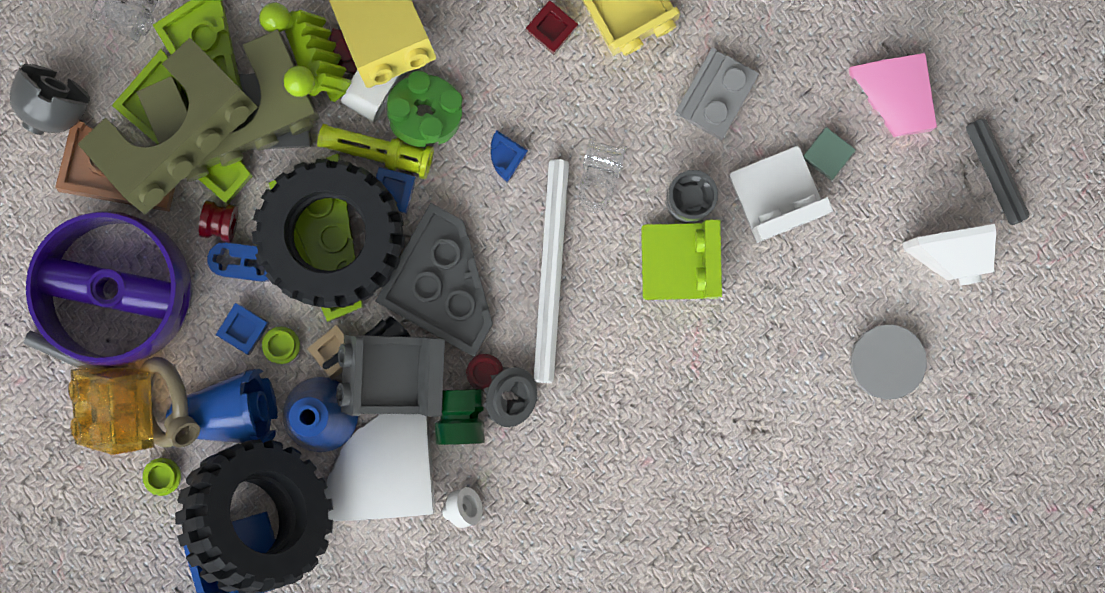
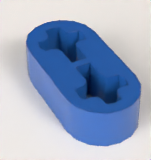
M218 243L210 249L207 256V264L215 274L228 278L269 282V279L265 276L267 274L266 270L264 275H259V269L247 266L248 259L257 260L255 256L258 253L257 246ZM227 249H229L230 256L241 258L240 265L228 264L226 270H222V264L216 262L217 256L224 255Z

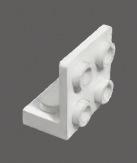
M798 146L733 171L729 175L756 243L833 212L828 197L820 198L801 149Z

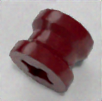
M206 200L199 219V236L207 239L211 236H217L224 242H232L238 221L237 205L229 204L226 207L217 206L214 201Z

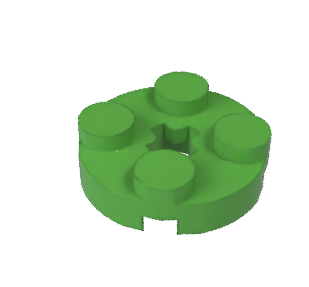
M423 71L412 72L408 78L398 82L388 96L387 117L390 121L391 130L400 140L415 147H426V144L439 142L438 145L450 140L459 129L462 118V96L450 83L440 77L428 75ZM428 105L434 114L425 113L423 117L417 114V106Z

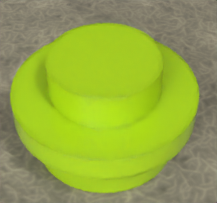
M282 326L275 327L265 334L262 341V350L269 361L276 364H286L293 361L299 354L300 340L292 329Z
M169 458L154 459L144 468L142 475L144 486L154 495L165 496L171 494L180 485L181 470Z

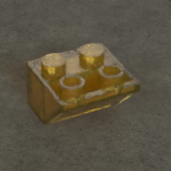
M134 368L71 369V381L68 386V392L73 404V419L71 420L70 428L75 444L111 455L154 447L150 372Z

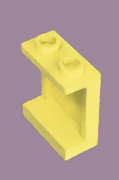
M329 0L357 70L367 88L385 84L398 75L410 70L419 69L436 59L434 50L412 0Z
M582 0L613 56L620 52L627 56L637 51L644 45L642 40L654 33L657 38L669 33L677 27L675 22L680 16L677 6L673 7L670 0Z

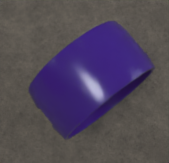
M91 212L60 224L39 244L27 271L26 300L30 315L37 329L60 352L87 364L119 366L136 363L151 357L163 349L177 335L186 320L191 305L192 283L189 268L175 242L154 224L121 212ZM110 224H132L148 234L160 248L169 268L171 282L62 259V257L78 238L93 229ZM114 279L118 285V292L112 299H107L104 295L103 287L108 280ZM53 297L162 319V322L156 331L140 346L121 355L105 357L88 351L68 335L57 316Z

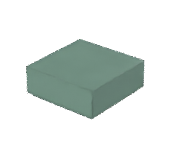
M825 127L803 157L807 163L825 177L833 180L856 149Z

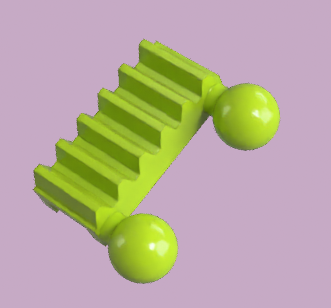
M277 2L266 4L261 9L259 15L262 27L268 32L276 29L279 32L285 31L298 66L291 67L284 75V87L288 93L296 97H303L308 94L315 97L321 91H326L330 101L336 102L345 95L351 81L342 78L346 68L337 65L341 56L332 53L337 45L335 42L328 40L331 30L323 28L327 21L326 18L303 10L289 12L284 5Z

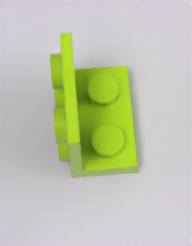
M705 220L703 223L645 224L641 227L642 296L644 300L718 299L722 297L720 220Z

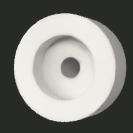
M465 487L452 491L448 495L442 512L445 519L450 520L456 527L465 528L479 523L482 518L483 507L478 494L473 489Z

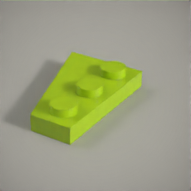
M190 0L153 24L170 55L191 38L242 90L223 0Z

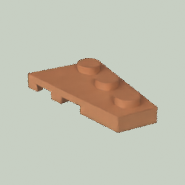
M79 121L69 130L55 188L58 192L132 205L79 147L78 143L93 130L84 122ZM175 187L152 209L170 212Z

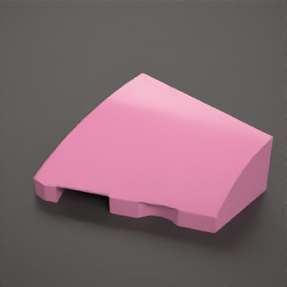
M925 53L886 59L849 68V75L852 79H856L869 97L867 99L874 110L881 114L885 126L893 137L931 132L937 128Z

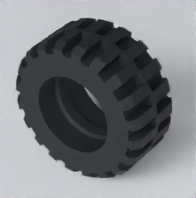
M328 158L316 159V162L311 164L302 162L294 166V171L288 174L284 172L275 179L277 184L271 190L266 189L261 196L264 202L260 210H255L253 218L257 222L256 231H252V243L257 245L258 253L255 256L259 265L263 266L267 274L265 276L288 297L317 307H347L372 297L377 289L384 287L390 280L389 276L394 268L397 269L400 263L401 248H404L405 236H403L402 228L404 222L393 195L369 171L340 159L338 162L330 161ZM335 198L346 201L359 212L365 225V242L358 257L349 265L337 270H320L306 263L298 253L294 243V229L299 216L310 204L321 199Z
M260 439L241 444L238 443L219 451L200 462V468L191 471L186 478V483L189 487L181 489L177 499L178 503L183 504V509L175 512V524L182 525L183 534L178 535L177 538L180 547L187 545L190 552L186 556L187 561L191 567L200 566L203 569L200 572V576L208 583L219 581L217 584L218 588L227 592L237 590L239 593H258L293 584L302 579L304 573L311 572L318 564L316 556L325 554L329 545V541L324 538L326 534L332 533L334 521L328 519V511L333 510L332 499H326L324 489L328 488L323 477L317 478L314 473L317 467L310 459L302 461L300 459L301 452L292 446L283 449L281 442L269 440L263 443ZM242 482L253 483L262 488L271 497L276 506L279 517L278 534L274 544L266 553L254 551L245 545L233 528L230 516L231 500L236 488Z

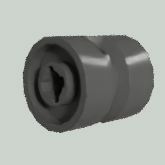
M688 170L680 173L672 181L666 193L665 204L668 212L675 220L686 224H694L702 221L715 208L718 201V189L715 181L708 174L699 170Z

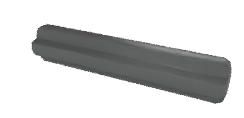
M981 118L971 122L966 126V131L1008 223L1015 225L1027 220L1030 214L987 120Z

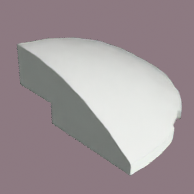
M379 414L366 425L360 427L349 438L340 450V455L327 479L326 484L328 488L325 489L324 493L326 499H332L333 510L328 511V519L333 521H353L431 515L435 513L428 416L420 414Z

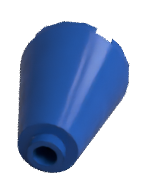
M261 369L246 370L187 395L188 416L192 417L200 427V434L197 439L231 443H244L257 439L264 443L274 439L277 429L270 430L271 419H278L276 396L269 378L260 377L259 374L263 372ZM172 404L170 409L167 410L166 418L173 413Z
M314 377L299 383L289 393L283 408V422L290 438L300 447L312 452H328L341 447L352 436L358 425V416H351L341 412V406L338 405L336 397L337 387L340 382L327 377ZM311 410L315 413L314 422L311 420L310 417Z

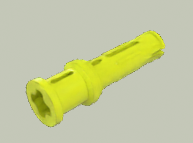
M322 124L317 139V147H324L385 163V167L389 170L396 171L401 169L417 173L421 179L427 178L434 154L433 146L428 145L426 148L415 147L404 143L398 137L396 139L393 138L390 142L361 133L331 127L327 124ZM342 139L370 146V149L343 143ZM380 149L386 150L387 154L380 152ZM404 156L417 158L418 162L405 159Z

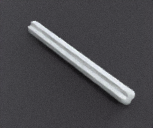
M562 159L550 160L548 168L534 381L537 383H552L554 380L569 162Z

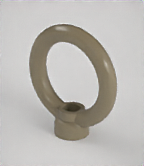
M152 357L146 360L138 371L135 383L136 410L145 434L154 444L163 448H170L172 446L181 448L192 444L200 434V427L192 417L188 416L187 394L181 376L174 365L162 357ZM156 372L166 381L172 400L173 413L164 422L167 433L157 424L151 406L150 387Z

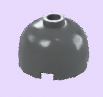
M23 64L13 78L9 94L10 105L16 116L23 121L22 126L37 135H43L44 132H65L75 126L87 109L90 101L88 93L69 78L67 86L55 79L56 71L35 64Z

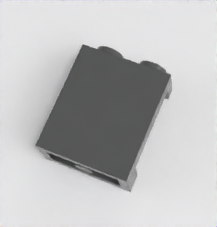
M344 335V344L340 345L338 351L339 365L343 367L342 383L338 384L336 394L337 403L341 406V412L351 416H360V414L442 416L445 339L411 336Z

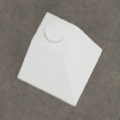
M995 224L920 236L903 242V249L946 280L959 279L960 286L983 282L982 274L994 272L996 227Z

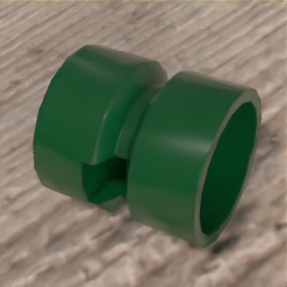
M483 389L443 390L442 416L435 423L436 444L485 443L484 421L478 418V414L484 411V406L482 405L484 403Z

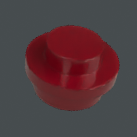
M477 355L467 366V380L475 389L488 388L492 382L491 375L499 374L502 371L503 365L493 355Z

